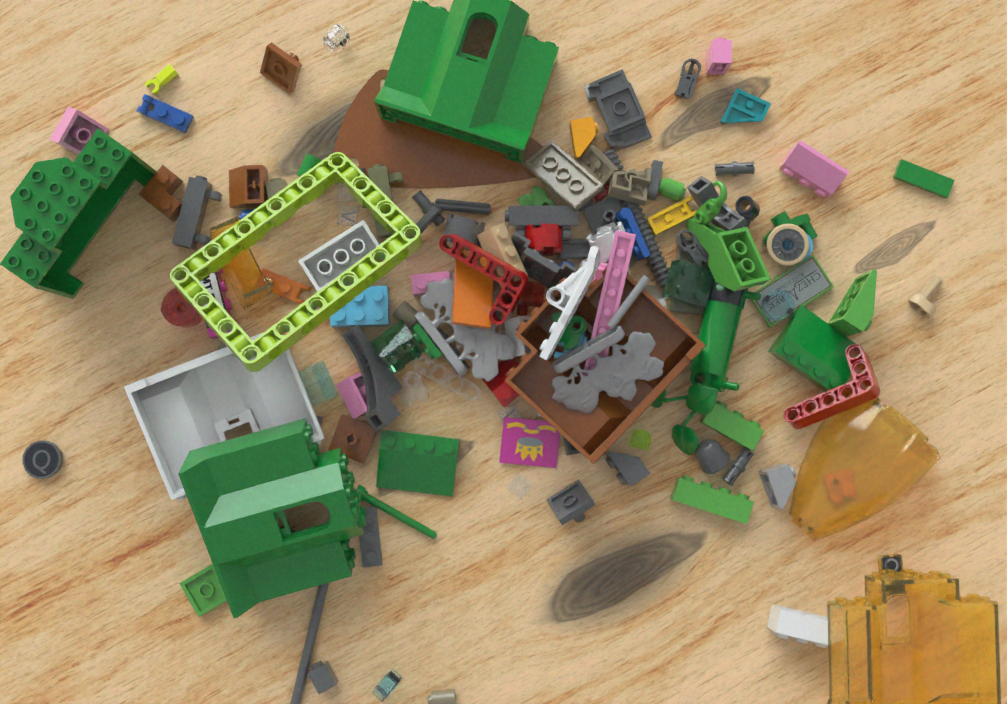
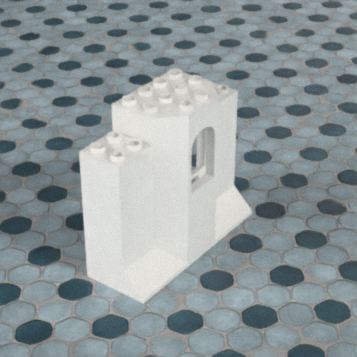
M261 334L255 335V336L250 337V338H251V340L253 341V340H255L257 337H259ZM224 347L124 387L171 500L177 498L179 501L187 498L178 473L189 451L226 441L225 431L247 422L250 423L254 433L306 418L307 424H311L313 428V441L319 445L322 443V439H324V433L290 349L262 370L250 372L228 347ZM239 417V422L229 425L228 421Z

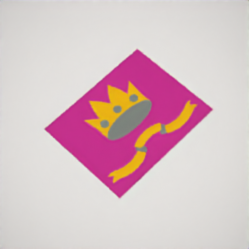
M504 417L499 463L556 468L560 433L548 421Z

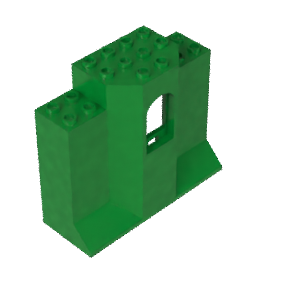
M413 0L384 86L374 100L379 118L398 124L399 120L503 153L505 154V159L523 164L557 62L559 47L550 41H539L531 35L526 37L530 14L510 0H453L449 12L441 6L433 7L429 6L425 1L419 0L417 2ZM478 18L490 20L496 26V33L487 60L461 52L470 24Z
M100 129L96 130L74 162L66 157L35 162L10 196L15 226L23 231V233L0 265L36 289L74 299L85 283L69 272L135 180L146 186L157 171Z
M306 418L191 450L178 473L233 618H238L259 602L351 577L352 570L355 568L354 559H356L354 548H350L348 542H350V538L363 535V530L366 526L365 518H367L364 506H360L361 496L359 490L354 488L355 478L353 472L348 470L349 460L347 454H343L341 448L320 453L318 443L314 442L312 438L314 435L311 424H307ZM315 501L323 503L328 508L329 519L327 522L296 532H291L284 512L285 509ZM277 518L282 519L284 527L280 528Z

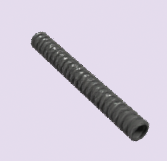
M616 149L603 152L619 171H623L624 167L620 165L621 160H618L619 156L615 154ZM619 199L623 202V207L629 208L632 211L651 255L646 260H649V266H652L651 271H654L655 274L653 275L657 277L658 287L663 288L672 284L675 280L671 278L672 273H669L670 269L666 267L667 262H664L665 258L661 256L662 251H659L660 247L656 245L658 242L654 240L655 236L651 234L653 231L649 229L650 225L646 223L648 220L644 218L645 214H642L643 209L639 207L640 204Z

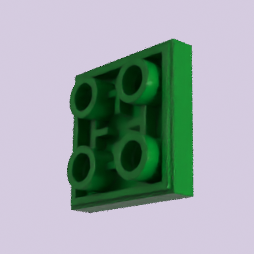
M419 323L413 327L415 332L412 335L420 345L422 343L425 344L426 348L424 351L431 360L434 358L438 361L444 356Z

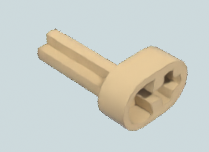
M934 275L920 293L914 294L908 301L909 305L925 318H930L936 311L935 306L928 300L943 283L942 278Z

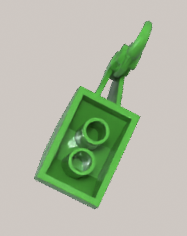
M715 181L713 186H719L720 196L707 200L696 211L694 218L686 221V228L695 234L698 242L708 252V266L715 282L732 291L764 285L771 278L748 227L725 231L709 223L719 214L722 204L727 199L726 186L721 181Z

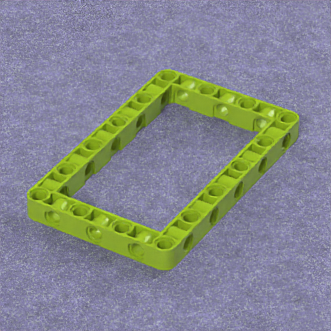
M335 152L173 268L170 278L180 294L250 372H258L417 251L422 245V238L418 226L345 154ZM335 182L344 184L348 188L349 193L363 207L366 206L372 212L373 217L387 231L390 230L393 235L252 341L200 281L232 261L234 256L254 245L271 229L280 226L295 215L294 212L305 204H310L325 193V190Z

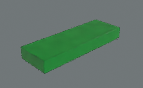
M903 159L899 160L893 176L894 179L945 199L948 198L954 180Z

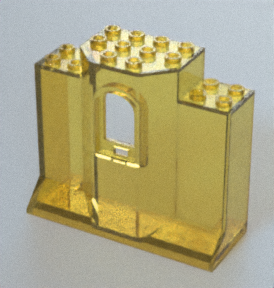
M882 569V572H872V574L865 575V597L856 596L854 600H847L846 597H835L834 601H827L829 700L827 704H1001L998 602L990 600V597L979 596V594L968 593L966 597H961L959 578L951 577L950 573H941V571L936 570L922 573V571H913V569H901V572L894 571L893 569ZM894 596H904L908 599L910 636L887 637V601ZM895 641H904V643H895Z

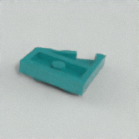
M736 88L720 122H762L771 103Z

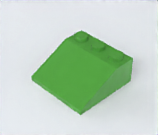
M875 269L855 278L828 322L829 325L846 337L867 331L872 324L871 318L874 315L877 271Z

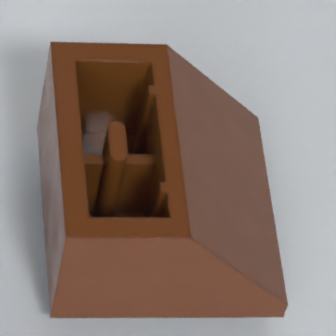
M244 165L229 170L230 208H258L268 200L265 184L268 182V170L264 165Z

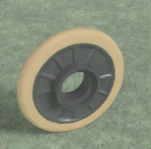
M780 225L773 229L768 236L767 252L770 258L779 265H796L808 253V236L797 225ZM786 239L793 242L792 249L788 251L782 246Z

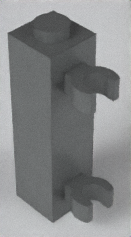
M196 175V178L189 177L172 241L176 246L196 250L197 243L206 245L211 241L209 236L201 235L200 231L208 200L221 202L222 194L211 190L212 184L205 177Z
M508 206V210H505V222H508V226H516V232L524 237V226L558 224L562 226V239H571L570 226L579 225V209L575 212L569 206Z

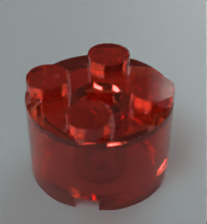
M176 288L169 291L163 298L161 313L172 325L189 328L198 325L202 321V317ZM183 305H184V307L186 308L185 311H183V310L181 309V307H182Z

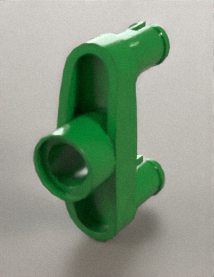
M786 211L770 219L775 228L783 224H794L802 228L811 239L818 236L810 223L811 219L808 213L790 219ZM772 230L768 234H766L762 239V242L765 245V247L767 244L768 236L772 232Z

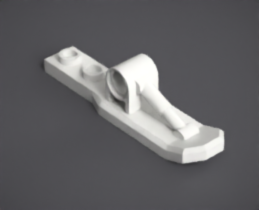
M592 246L588 254V260L584 263L583 267L572 273L562 283L547 291V301L563 312L558 322L552 324L549 330L551 333L549 339H545L540 347L542 351L540 354L541 358L548 360L552 356L599 267V247ZM554 290H558L561 293L559 301L553 297Z

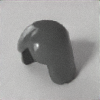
M706 439L701 441L695 451L696 458L705 474L719 472L730 461V454L716 440Z

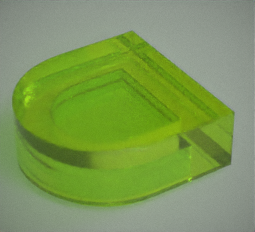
M643 429L636 430L631 436L629 446L649 451L651 443L650 434Z

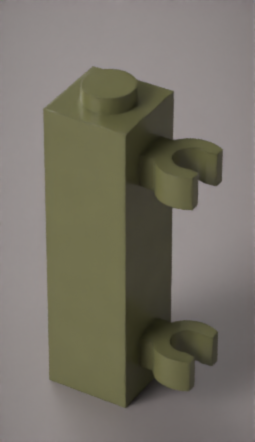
M383 164L372 165V168H368L369 179L393 202L391 183L403 182L402 173L389 174L387 166H383ZM375 219L377 237L379 239L391 237L393 233L390 230L387 231Z

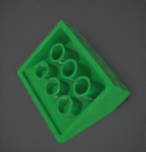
M800 305L768 352L818 388L827 392L846 384L851 370L845 351L848 346L856 343L806 307Z
M382 430L376 487L453 497L460 439Z

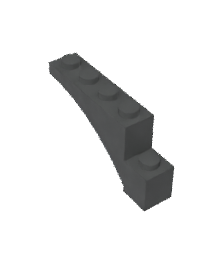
M356 325L342 336L350 346L363 377L367 397V415L365 418L375 432H377L401 415L389 398L403 387L364 332Z

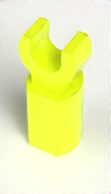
M168 64L155 76V79L148 80L145 85L147 88L155 85L151 92L157 95L160 93L161 87L166 86L178 73Z

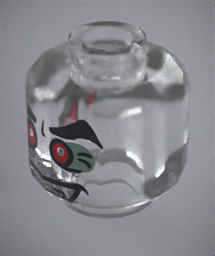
M332 24L322 35L324 47L330 52H341L350 42V32L343 24Z

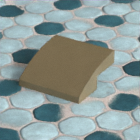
M591 144L583 156L575 160L601 182L604 187L611 180L613 173L619 171L595 144Z

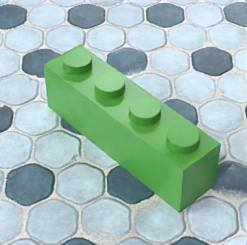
M685 475L682 478H676L671 500L745 524L748 523L754 504L753 501L749 500L750 496L741 493L734 496L730 494L731 490L722 487L716 490L712 488L713 484L701 481V484L693 482L694 478Z

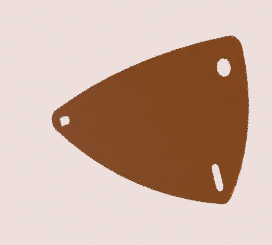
M382 69L377 71L366 82L353 100L342 122L334 153L341 152L348 158H357L359 161L358 168H366L368 178V168H372V165L375 164L387 166L389 174L401 172L403 182L391 183V188H449L498 184L537 178L524 167V162L543 146L531 137L523 164L505 159V154L476 144L401 120L396 124L379 118L374 100L380 92V80L386 79L389 71Z

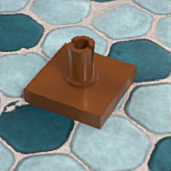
M271 42L266 46L260 73L288 94H291L295 90L302 64L299 62L297 55L294 56L292 52L287 54Z
M342 414L328 451L341 448L343 454L346 453L348 458L365 464L377 432H375L370 424Z

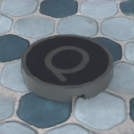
M36 441L25 449L22 464L30 476L37 479H46L52 477L60 470L63 464V455L55 443Z

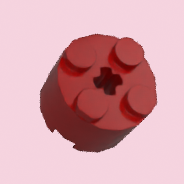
M544 223L533 228V224L524 227L525 238L531 241L528 248L542 253V256H553L554 253H562V226Z

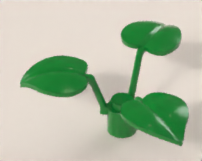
M693 384L689 387L687 395L674 398H665V389L650 405L654 408H659L663 405V402L686 399V406L692 412L684 420L682 426L676 424L672 428L673 441L682 452L693 455L697 450L699 444L698 436L692 428L686 427V424L696 412L701 415H708L713 410L718 389L702 384Z

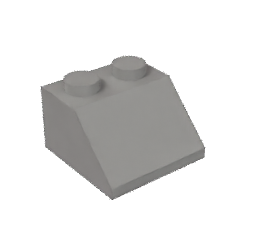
M779 463L759 470V474L771 507L783 509L796 483L794 479L796 478V473L789 464Z

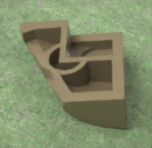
M646 168L644 171L636 172L635 169L628 172H614L610 181L608 196L644 206L647 200V189L651 180L652 168Z

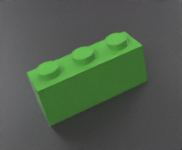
M720 401L715 403L713 410L708 415L702 416L700 423L750 451H754L764 433L759 423L743 419L744 415L734 410L731 412L727 410V405Z

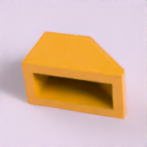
M593 117L570 120L569 127L575 160L583 156L598 133V124L594 122Z

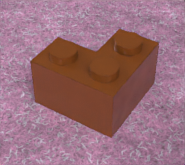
M162 165L138 195L175 222L179 217L182 204L172 195L182 184L183 180Z

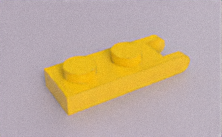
M692 196L647 218L654 236L694 217L697 210L692 212L688 205V202L693 200Z

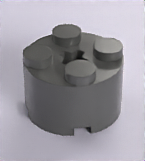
M449 214L443 236L454 233L480 246L476 235L484 232L486 223L481 222L479 225V222L474 219L458 215L454 217V215ZM451 238L447 239L448 242L453 243V240Z

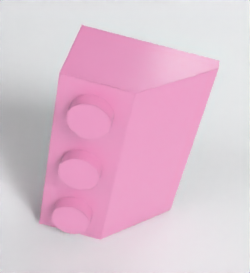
M801 140L790 150L779 167L783 170L782 173L784 175L799 180L798 183L806 188L810 187L821 198L831 196L850 172Z

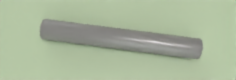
M642 276L607 325L613 329L616 327L650 281L648 277Z

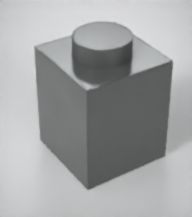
M321 660L316 662L308 672L318 694L323 693L338 683V679L328 660L324 663Z

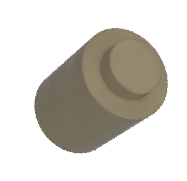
M406 301L402 302L392 314L409 330L418 324L414 317L418 312Z
M455 689L431 691V695H428V704H456Z

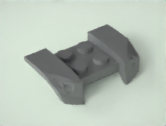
M623 69L585 85L589 103L596 101L609 130V132L603 133V136L613 149L628 148L652 138L646 124L644 112L631 83L627 81Z
M514 231L511 240L529 277L550 289L557 286L564 277L568 278L572 273L578 271V269L565 261L560 267L553 260L541 256L538 251L528 248L531 241Z

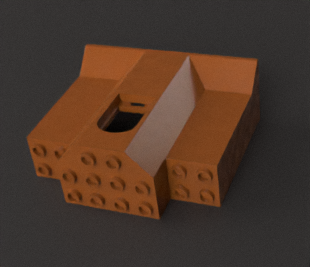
M607 267L603 270L600 280L595 279L589 285V291H586L573 317H582L586 321L587 330L591 334ZM628 273L620 306L637 285V282ZM564 277L558 284L562 283L566 278ZM645 289L641 291L617 324L621 326L625 335L616 344L624 346L628 342L630 334L634 331L643 334L650 333L656 343L650 353V357H656L664 362L663 374L650 381L636 379L637 392L632 401L624 400L621 396L617 398L610 397L606 391L599 392L598 404L590 414L582 413L579 410L567 409L563 403H556L552 399L555 393L552 386L553 379L557 376L569 377L573 371V368H570L563 373H556L551 366L556 360L554 359L555 352L563 353L564 348L557 345L548 360L540 357L542 352L540 347L545 339H549V330L554 323L552 315L562 310L551 305L545 297L543 299L545 303L540 308L537 306L529 314L531 318L526 323L523 321L516 328L517 333L515 335L532 352L530 354L526 352L519 360L521 362L517 368L512 367L506 373L507 378L505 381L592 464H595L706 346ZM558 290L553 293L554 299L558 301L561 299V293ZM612 346L609 348L608 356L613 355ZM624 349L620 350L622 354H626ZM586 360L579 363L582 370H584ZM577 373V377L574 376L575 384L580 383L581 377L579 373Z

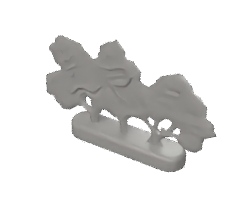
M444 278L439 283L436 281L427 283V292L421 297V304L427 309L434 310L435 320L430 321L423 311L415 314V319L459 377L467 373L466 367L461 362L466 359L471 360L473 364L472 374L474 378L485 379L489 382L498 375V359L505 361L514 358V352L517 347L516 343L508 335L495 333V328L498 325L492 322L490 329L451 324L454 280ZM436 303L439 304L437 309L434 307ZM442 306H445V315L440 318L442 314L439 311ZM497 310L496 316L501 320L500 310ZM446 317H449V318H450V320H448V321H445L444 319H445ZM441 323H448L454 329L453 335L446 340L437 330ZM453 341H457L464 346V350L459 357L449 346ZM472 352H475V356L471 357L469 355Z
M617 325L614 329L610 328L558 357L551 365L556 373H563L570 368H573V371L569 377L557 376L553 379L552 386L555 393L552 399L556 403H563L567 409L579 410L582 413L588 414L597 406L599 392L606 391L610 397L617 398L621 396L624 400L632 401L637 392L636 379L650 381L663 374L664 362L656 357H650V353L656 345L650 333L643 334L634 331L630 334L628 342L624 346L617 345L616 343L623 339L625 335L621 326ZM612 346V356L603 358L598 356L597 353ZM624 349L626 354H622L620 350ZM593 357L597 362L596 367L591 370H582L579 363ZM582 372L587 373L588 376H583ZM577 373L581 377L579 384L574 383V376L577 377Z

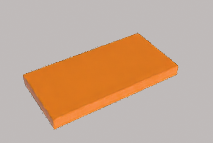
M463 251L466 257L470 256V251ZM485 257L480 259L482 266H487V259ZM456 258L451 324L490 329L489 313L492 309L493 279Z

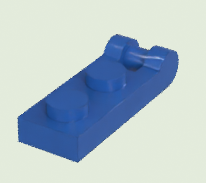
M144 94L142 105L138 106L136 110L138 113L185 134L187 133L193 120V115ZM150 104L155 106L152 112L148 110Z
M623 208L615 214V219L617 222H622L627 233L636 234L632 254L640 261L651 254L632 211L629 208Z

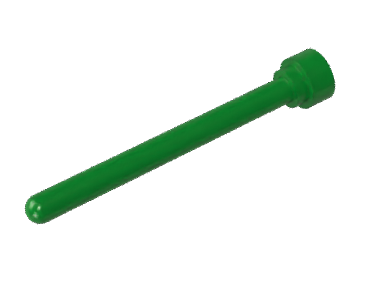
M358 486L357 489L360 492L362 502L366 501L432 539L436 538L437 533L369 495L365 487Z

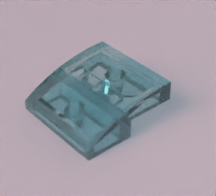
M324 361L299 371L313 407L338 396Z

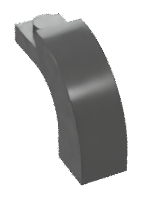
M700 176L687 187L699 208L707 200L719 197L713 183L703 176ZM725 202L722 204L719 214L711 220L715 226L725 231L740 229L747 224L746 219L729 208Z

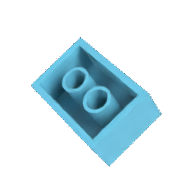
M370 286L330 317V326L333 328L355 327L356 325L359 327L390 326L389 287Z

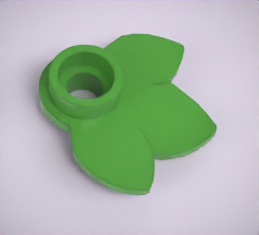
M533 186L532 194H525L518 198L521 206H542L543 204L555 206L554 202L548 198L547 192L538 186Z

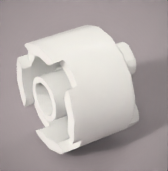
M621 221L618 222V225H615L614 222L596 229L597 234L593 236L589 234L586 237L591 247L597 246L600 248V263L609 260L615 231L626 232Z

